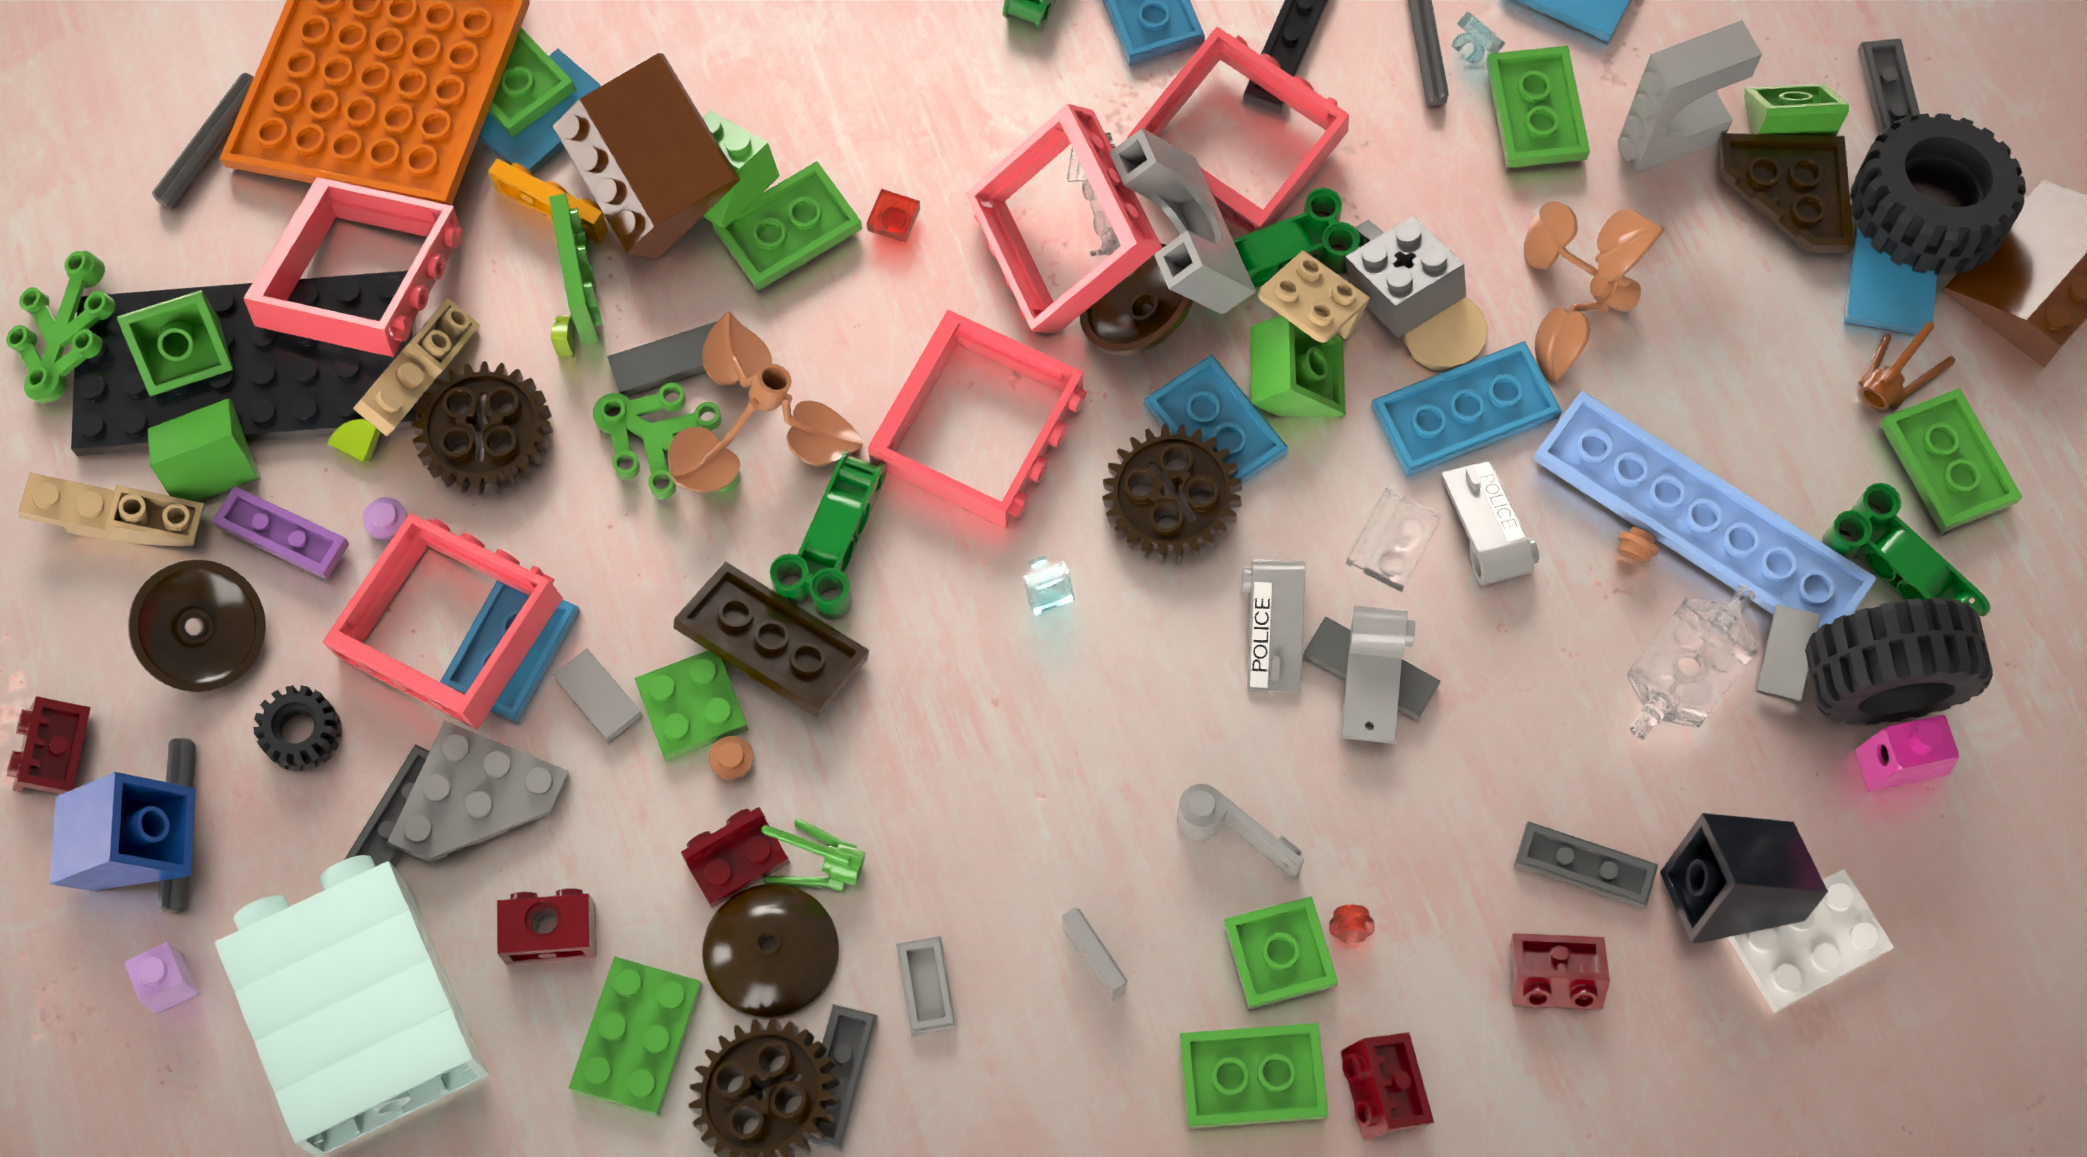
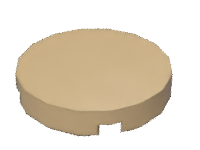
M1465 297L1402 337L1405 346L1407 344L1408 349L1411 351V356L1418 364L1432 371L1445 372L1474 361L1479 357L1486 343L1488 326L1483 312L1471 299Z

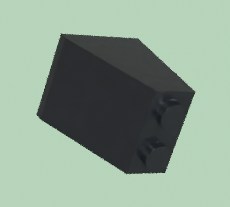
M1702 813L1660 871L1691 943H1703L1806 921L1828 893L1795 823L1792 821Z

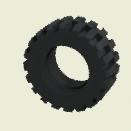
M1928 113L1912 116L1911 120L1907 117L1892 123L1891 127L1883 129L1876 137L1851 187V210L1854 219L1860 220L1857 225L1864 238H1871V246L1879 254L1885 252L1891 256V262L1899 266L1902 263L1912 266V271L1926 273L1927 270H1932L1935 275H1949L1953 269H1955L1956 273H1962L1972 270L1975 266L1983 265L1991 259L1994 252L1999 250L2025 203L2023 196L2026 193V184L2024 177L2020 176L2022 169L2017 158L2011 159L2010 155L2012 152L2004 141L1997 142L1994 139L1993 132L1985 127L1981 130L1973 126L1974 121L1966 118H1961L1960 121L1951 119V114L1939 113L1935 117H1930ZM1910 181H1924L1939 185L1954 194L1964 207H1949L1935 203L1920 194Z
M1919 598L1907 599L1905 602H1889L1870 609L1868 607L1855 611L1854 614L1843 615L1834 619L1833 623L1824 624L1818 628L1817 632L1810 636L1805 649L1817 707L1828 719L1830 718L1838 723L1845 721L1846 724H1878L1885 721L1896 722L1911 717H1923L1936 711L1941 712L1950 709L1951 706L1970 701L1972 696H1979L1984 692L1985 688H1988L1993 676L1980 616L1970 605L1956 599H1949L1947 601L1942 598H1930L1928 600H1920Z

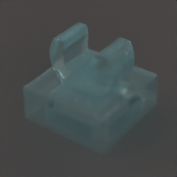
M1467 11L1457 23L1467 33L1456 36L1452 42V47L1460 51L1466 43L1472 42L1474 50L1467 60L1474 65L1481 61L1485 49L1490 53H1498L1506 43L1477 17Z
M1045 555L1028 561L1033 572L1024 575L1023 579L1028 602L1034 615L1075 600L1070 572L1064 561L1050 565Z

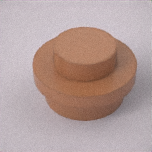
M1632 527L1630 532L1620 531L1617 537L1620 541L1617 551L1641 563L1649 564L1652 556H1657L1660 548L1654 544L1656 537L1639 528Z
M726 736L719 739L712 746L709 753L711 769L718 777L725 780H737L744 777L751 770L754 762L751 746L746 740L737 736Z

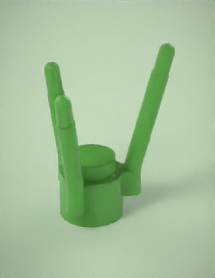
M796 819L794 825L807 832V834L830 845L829 848L767 825L762 827V832L768 836L825 857L822 872L829 874V878L766 876L763 880L765 884L825 887L840 892L843 891L845 883L856 886L866 855L865 851L857 849V845L842 841L801 819Z

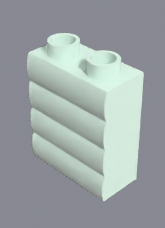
M368 855L351 857L329 867L319 878L324 891L291 907L287 897L283 895L265 897L246 905L233 918L238 931L215 941L220 959L235 991L240 1009L255 1041L261 1062L275 1092L295 1144L315 1157H321L490 1075L408 882L389 861L375 866L372 857Z

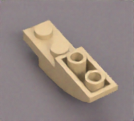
M447 298L353 409L384 435L388 436L432 382L451 362L480 324Z
M30 472L18 513L20 518L65 527L66 533L91 538L145 545L194 546L204 510V503L116 485L115 490Z

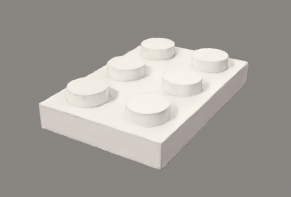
M1845 869L1823 879L1828 893L1806 921L1727 937L1774 1013L1894 948V945Z

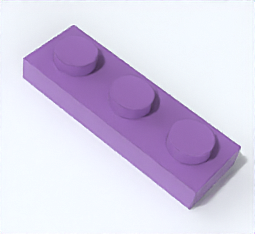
M236 486L233 487L212 520L216 528L328 580L349 546V542L345 537Z

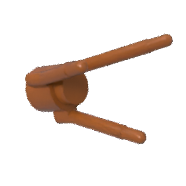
M1933 322L1925 324L1892 367L1886 365L1879 369L1891 341V335L1888 333L1884 334L1867 372L1858 381L1859 385L1862 386L1860 388V395L1868 404L1879 410H1887L1890 406L1893 409H1898L1906 398L1955 363V358L1950 356L1903 388L1905 378L1900 371L1933 330Z

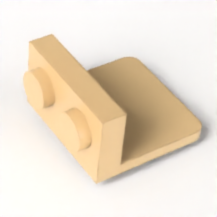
M1304 250L1266 282L1258 293L1260 301L1321 343L1327 342L1335 333L1347 339L1355 331L1370 299L1369 296Z

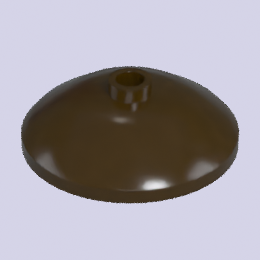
M1153 255L1080 315V323L1086 337L1103 352L1122 356L1138 354L1157 346L1170 337L1185 320L1192 307L1193 300L1168 288Z
M208 560L177 562L153 574L135 595L128 616L130 645L141 666L159 682L169 687L189 692L218 689L241 677L257 659L266 631L264 609L259 596L251 584L230 567ZM189 619H196L200 623L201 629L197 635H190L186 631L185 624Z
M783 884L758 885L735 894L715 913L704 936L703 965L713 990L725 1004L735 1011L758 1019L785 1018L810 1007L829 987L838 966V935L829 913L810 894ZM766 937H772L776 940L775 947L769 951L760 948V942Z

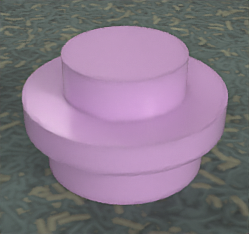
M388 497L379 498L370 503L363 515V523L368 533L373 537L389 540L394 537L407 518V512L398 500Z

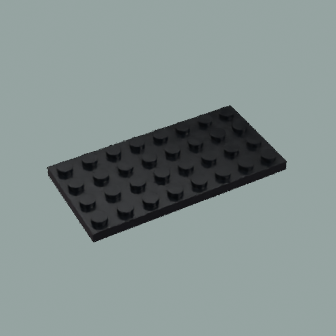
M409 270L300 279L287 301L380 322ZM252 283L107 294L115 301L113 313L108 318L99 320L88 329L102 339V348L96 356L87 358L74 368L71 450L76 456L149 450L148 428L228 398L232 401L247 442L332 435L337 428L349 421L365 419L353 408L415 336V320L411 325L408 339L401 343L394 357H389L254 326L243 299ZM202 290L219 317L233 370L150 396L117 317ZM88 296L81 297L76 317L85 310L84 304ZM416 403L394 430L412 429L411 424L416 422Z

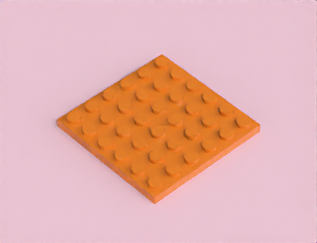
M287 0L220 156V160L225 167L312 184L319 177L452 206L530 1Z

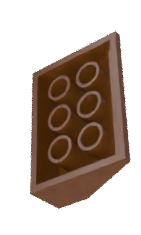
M662 53L655 54L583 96L553 125L624 250L629 254L659 259L740 181L669 61Z
M2042 180L2024 199L2023 209L1999 250L1994 252L1991 259L1983 265L1975 266L1972 270L1957 273L1945 286L1943 292L2045 368L2087 320V195Z

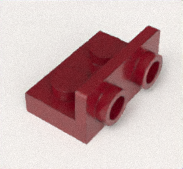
M36 696L30 709H21L16 734L24 735L21 751H12L6 775L14 778L13 791L21 792L24 787L64 794L73 790L91 707Z
M760 807L752 811L750 809L738 811L728 818L726 826L712 834L710 831H706L696 835L687 843L688 848L681 851L686 865L711 908L790 863L778 839L762 832V827L765 825L769 826Z
M1512 934L1510 947L1514 975L1511 993L1513 1005L1535 1008L1566 1007L1581 1010L1601 1009L1604 1007L1610 982L1604 937Z
M1409 1032L1363 1038L1341 1050L1343 1073L1349 1083L1355 1106V1118L1360 1125L1364 1140L1375 1139L1385 1133L1422 1128L1434 1123Z

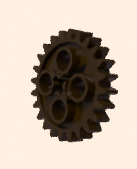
M483 361L479 372H473L472 367L467 363L464 367V375L460 377L452 369L448 371L449 383L445 384L435 379L434 383L438 392L436 394L423 393L428 407H415V412L422 421H416L411 424L415 434L419 435L412 439L417 451H421L418 457L423 466L429 465L427 469L433 478L441 475V480L446 488H449L457 480V487L462 494H465L470 485L473 484L478 495L482 496L487 484H491L495 492L500 493L501 481L507 480L510 485L515 487L517 486L515 474L520 472L527 477L531 476L527 466L529 462L542 464L543 460L537 449H550L548 439L543 435L553 433L551 423L547 421V419L552 417L548 405H543L546 399L542 390L535 391L537 388L532 378L523 381V376L519 369H515L508 376L504 363H500L496 370L491 372L487 362ZM487 395L483 412L488 423L483 425V414L480 407L481 397ZM504 404H514L507 412H496ZM461 405H471L464 413H454ZM481 431H482V436H483V437H482V442H483V447H484V459H483V461L478 462L479 457H480V449H481V447H482V443H481V440H480V438H479L477 432H481ZM505 442L511 443L507 450L494 452L497 445ZM469 443L465 450L458 453L451 452L456 445Z
M1166 424L1162 426L1161 436L1155 437L1149 428L1145 429V442L1141 443L1136 438L1131 437V452L1120 448L1117 450L1121 464H1108L1109 473L1115 477L1103 479L1104 489L1112 492L1102 496L1104 506L1112 508L1106 513L1108 522H1118L1114 528L1117 537L1129 533L1126 540L1129 549L1142 543L1141 551L1145 558L1150 555L1153 549L1158 550L1160 562L1165 561L1169 551H1174L1178 562H1182L1184 550L1190 549L1192 554L1198 558L1200 557L1198 545L1204 543L1213 550L1215 548L1214 534L1225 538L1228 536V530L1223 522H1237V514L1230 508L1242 506L1241 496L1234 494L1242 490L1241 479L1232 478L1238 474V466L1236 463L1226 464L1230 459L1227 448L1216 452L1218 446L1216 437H1212L1203 443L1202 430L1199 428L1191 437L1186 436L1185 426L1182 424L1178 428L1176 435H1170ZM1175 458H1181L1188 462L1185 468L1179 471H1173L1166 467ZM1153 464L1159 469L1173 492H1180L1182 504L1196 517L1194 522L1189 521L1172 494L1165 495L1163 483L1148 468L1150 465ZM1139 483H1149L1153 486L1152 490L1146 495L1138 496L1132 493V489ZM1200 490H1206L1213 494L1210 501L1206 503H1196L1191 498ZM1173 515L1178 518V522L1171 528H1162L1157 525V521L1162 516Z
M775 1018L770 1019L766 1030L757 1019L752 1020L750 1033H746L738 1025L734 1026L735 1039L731 1042L720 1035L718 1040L722 1049L719 1053L709 1049L705 1051L706 1056L712 1061L709 1067L696 1066L695 1068L704 1077L703 1082L691 1084L689 1088L695 1094L701 1096L700 1099L691 1102L689 1108L696 1114H702L692 1122L693 1126L700 1132L706 1131L701 1137L702 1142L709 1148L715 1146L713 1153L718 1157H795L794 1150L798 1147L805 1153L810 1154L812 1151L807 1140L811 1136L821 1140L825 1138L823 1132L818 1128L820 1122L833 1123L835 1120L826 1111V1106L839 1104L840 1101L833 1093L828 1091L840 1085V1080L833 1074H827L836 1065L829 1056L823 1057L827 1051L826 1047L820 1041L813 1043L815 1037L807 1029L799 1033V1028L791 1021L782 1030L781 1024ZM785 1055L786 1058L783 1066L777 1071L770 1072L769 1069L772 1061L778 1056ZM800 1074V1075H801V1079H800L799 1081H797V1082H793V1081H795V1079L797 1078V1076ZM743 1075V1083L740 1088L729 1093L728 1087L730 1082L735 1077ZM765 1088H767V1089L765 1090L766 1098H765L764 1100H762V1099L764 1098L763 1090H764ZM801 1096L802 1100L798 1109L791 1113H785L788 1101L793 1097ZM732 1106H735L730 1112V1114H728V1109ZM759 1116V1123L755 1130L744 1134L745 1123L750 1118Z

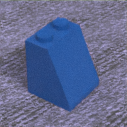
M113 772L56 796L50 884L94 891L191 876L196 788Z

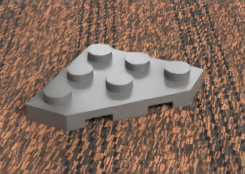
M444 721L387 843L393 848L431 863L448 856V853L471 844H479L504 834L511 828L551 815L567 781L569 771Z

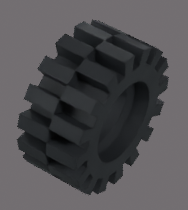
M293 685L286 686L287 694L284 695L276 690L271 693L275 699L271 704L265 699L260 704L264 713L256 712L254 720L259 727H253L254 735L259 739L256 741L259 747L281 768L288 770L289 766H291L295 772H303V765H307L310 770L317 768L316 760L319 758L327 762L331 758L327 751L330 748L336 751L339 743L335 738L342 737V729L338 725V723H341V720L334 707L325 699L322 693L316 689L312 692L308 686L301 685L300 691H297ZM296 714L311 716L314 721V729L306 740L300 743H289L283 739L282 728L290 717Z

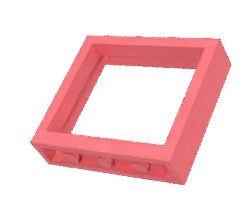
M1216 27L1127 137L1129 138L1141 128L1158 137L1220 60L1326 130L1264 209H1261L1201 168L1222 217L1249 234L1273 225L1278 221L1348 133L1349 114L1337 106V100L1329 97L1325 99L1316 93L1312 85L1303 77L1298 75L1292 77L1283 71L1279 63L1270 55L1265 53L1259 55L1250 49L1241 36L1238 35L1235 38L1219 27Z
M1071 104L1064 106L966 193L976 214L974 218L982 226L989 241V249L993 256L997 258L1005 274V283L1014 293L1022 310V318L1026 319L1031 331L1058 334L1162 248L1135 192L1125 187L1121 181L1109 153L1113 148L1094 110ZM1071 144L1121 247L1053 302L1005 201Z
M317 177L243 298L254 326L394 357L401 343L408 339L411 325L417 314L426 307L429 293L436 280L442 278L446 262L452 251L457 249L462 241L463 231L459 226L454 206ZM336 218L427 237L380 322L287 301Z
M947 310L869 444L870 463L879 466L883 462L887 465V473L1001 527L1007 528L1013 516L1019 518L1023 513L1029 499V495L1026 492L1032 481L1038 483L1043 477L1049 462L1045 457L1052 446L1058 448L1063 441L1068 428V424H1065V421L1070 412L1077 413L1085 400L1087 391L1083 389V371L953 311ZM958 345L1062 392L1002 502L897 453Z
M409 513L322 642L339 660L478 730L563 597L553 585L555 579L544 574L540 568L532 566L528 570L520 566V562L515 557L501 549H497L495 553L484 549L485 545L468 533L463 532L461 536L451 533L450 528L437 518H434V520L429 518L427 521ZM428 547L530 596L466 694L364 644V641Z

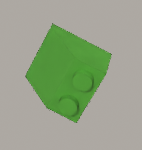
M710 110L702 118L740 179L731 190L703 215L704 218L724 229L775 182L780 175L767 141Z
M1281 315L1250 327V391L1252 405L1279 417H1340L1346 415L1342 337L1334 334L1327 342H1318Z

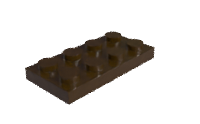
M726 561L674 618L673 628L817 719L867 661L869 650Z

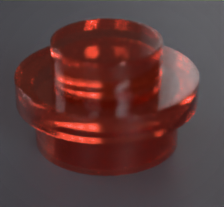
M1350 904L1340 906L1334 910L1333 918L1329 921V932L1334 937L1339 938L1341 942L1347 944L1363 942L1366 937L1372 935L1375 931L1374 919L1370 917L1369 910L1361 905Z

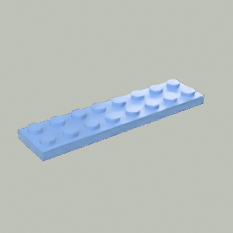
M1582 390L1533 458L1535 462L1639 529L1656 537V540L1773 615L1776 604L1821 614L1818 626L1820 628L1824 624L1833 623L1834 619L1853 614L1877 579L1874 575Z

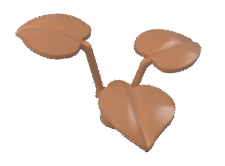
M1555 201L1544 204L1540 208L1539 214L1534 217L1529 226L1524 241V256L1530 266L1536 269H1547L1555 263L1560 254L1564 259L1594 276L1590 283V292L1597 302L1573 304L1568 311L1555 307L1545 316L1537 330L1535 337L1536 360L1542 373L1554 384H1559L1563 374L1577 361L1587 345L1590 325L1588 318L1581 311L1597 310L1606 313L1608 307H1612L1621 312H1628L1637 305L1640 299V284L1624 275L1644 257L1665 229L1636 211L1629 209L1620 210L1613 214L1602 227L1597 238V247L1600 253L1595 257L1598 269L1573 255L1565 248L1575 238L1578 231L1576 215L1567 205Z
M727 312L715 323L706 338L702 351L703 366L707 374L720 385L730 386L740 382L742 387H750V402L721 442L712 431L703 427H689L680 431L673 438L669 446L668 462L670 477L676 484L687 490L702 493L714 492L725 488L735 479L740 468L739 458L726 447L732 442L755 409L772 411L782 405L784 422L792 426L786 436L787 444L795 456L805 463L814 466L836 463L845 450L850 451L852 454L860 450L864 442L848 421L825 404L816 401H801L795 406L793 415H791L790 403L793 397L787 394L792 382L789 372L780 365L772 364V356L766 344L755 333L742 325L731 312Z

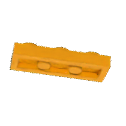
M497 158L488 172L496 192L552 220L549 196L565 193L570 208L579 209L583 228L585 227L588 238L600 244L607 234L608 228L603 212L599 205L587 198L579 200L569 195L558 183L551 180L545 183L533 177L528 169L517 163L509 165Z

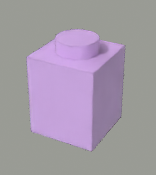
M165 942L124 962L139 1002L155 1014H159L199 994L184 954L169 942Z

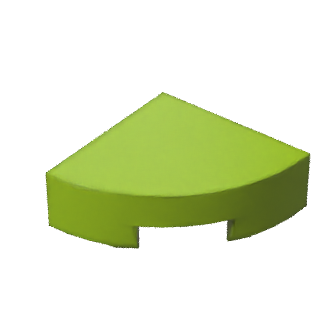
M558 315L555 318L556 323L551 327L550 339L559 357H574L575 323L572 315Z
M366 419L352 420L337 428L327 444L362 462L370 461L381 431Z

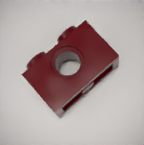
M575 888L560 889L555 892V896L538 897V894L534 892H516L510 895V899L497 900L498 956L505 964L597 958L596 904L589 893L583 894V890ZM546 916L557 917V925L552 931L545 934L537 933V925L542 918Z

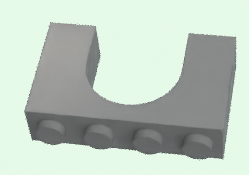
M1743 20L1650 54L1618 139V149L1622 158L1631 163L1636 174L1716 144L1721 133L1728 132L1733 120L1716 90L1751 78L1762 56Z
M1143 128L1109 152L1123 185L1153 201L1169 217L1180 233L1179 237L1154 254L1170 290L1223 315L1256 292L1195 157Z

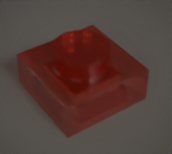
M881 188L866 223L867 231L906 243L920 211V200Z

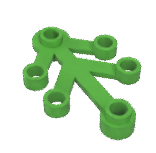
M75 251L65 261L64 267L69 281L56 320L49 308L50 299L47 294L36 287H30L20 296V307L33 315L47 343V347L42 359L35 346L37 342L36 334L23 325H17L9 331L6 343L10 348L20 353L29 371L25 379L24 390L26 395L35 402L51 403L58 400L65 392L67 386L65 376L87 358L96 356L102 348V339L88 329L99 320H104L113 313L115 301L102 291H94L85 300V310L75 318L84 288H91L98 284L105 272L103 261L88 251ZM72 342V350L62 357L64 348Z
M667 383L661 387L658 394L630 400L627 396L620 393L604 395L594 405L593 419L601 431L611 435L615 452L612 464L616 475L621 479H632L640 471V463L636 454L631 451L627 431L643 439L651 472L649 478L650 490L656 498L667 499L675 493L676 483L670 477L663 450L669 451L673 438L683 429L689 427H703L710 431L717 429L722 421L719 407L712 402H703L697 406L694 413L654 423L639 417L663 409L669 412H676L684 407L686 397L683 388L677 383ZM670 393L680 395L674 402L665 400L666 396ZM612 408L621 409L620 413L616 416L607 415V411ZM706 412L716 414L710 421H703L701 419V416ZM625 460L634 462L633 466L628 470L619 468L620 464ZM738 471L737 476L728 486L717 492L724 493L733 490L739 484L740 471ZM660 480H668L670 482L669 486L665 489L655 488L656 483Z

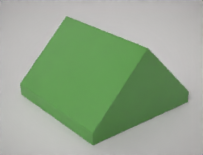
M1826 84L1744 89L1751 134L1837 136L1849 113V103Z
M202 290L117 317L150 396L233 370L219 317Z
M229 398L148 428L150 466L169 496L200 502L232 490L234 486L240 487L261 479L232 401Z

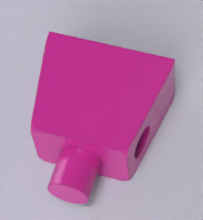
M1945 715L1885 727L1855 750L1868 792L1947 776L1951 774L1959 759V753ZM1883 753L1889 756V762L1887 765L1884 763L1881 754Z

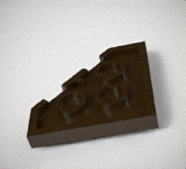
M1721 133L1718 140L1720 178L1807 252H1851L1854 240L1845 136Z

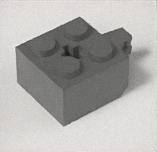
M1414 215L1385 233L1370 220L1355 227L1360 237L1358 245L1360 248L1345 256L1348 282L1370 297L1366 307L1397 338L1402 337L1466 297L1464 263Z

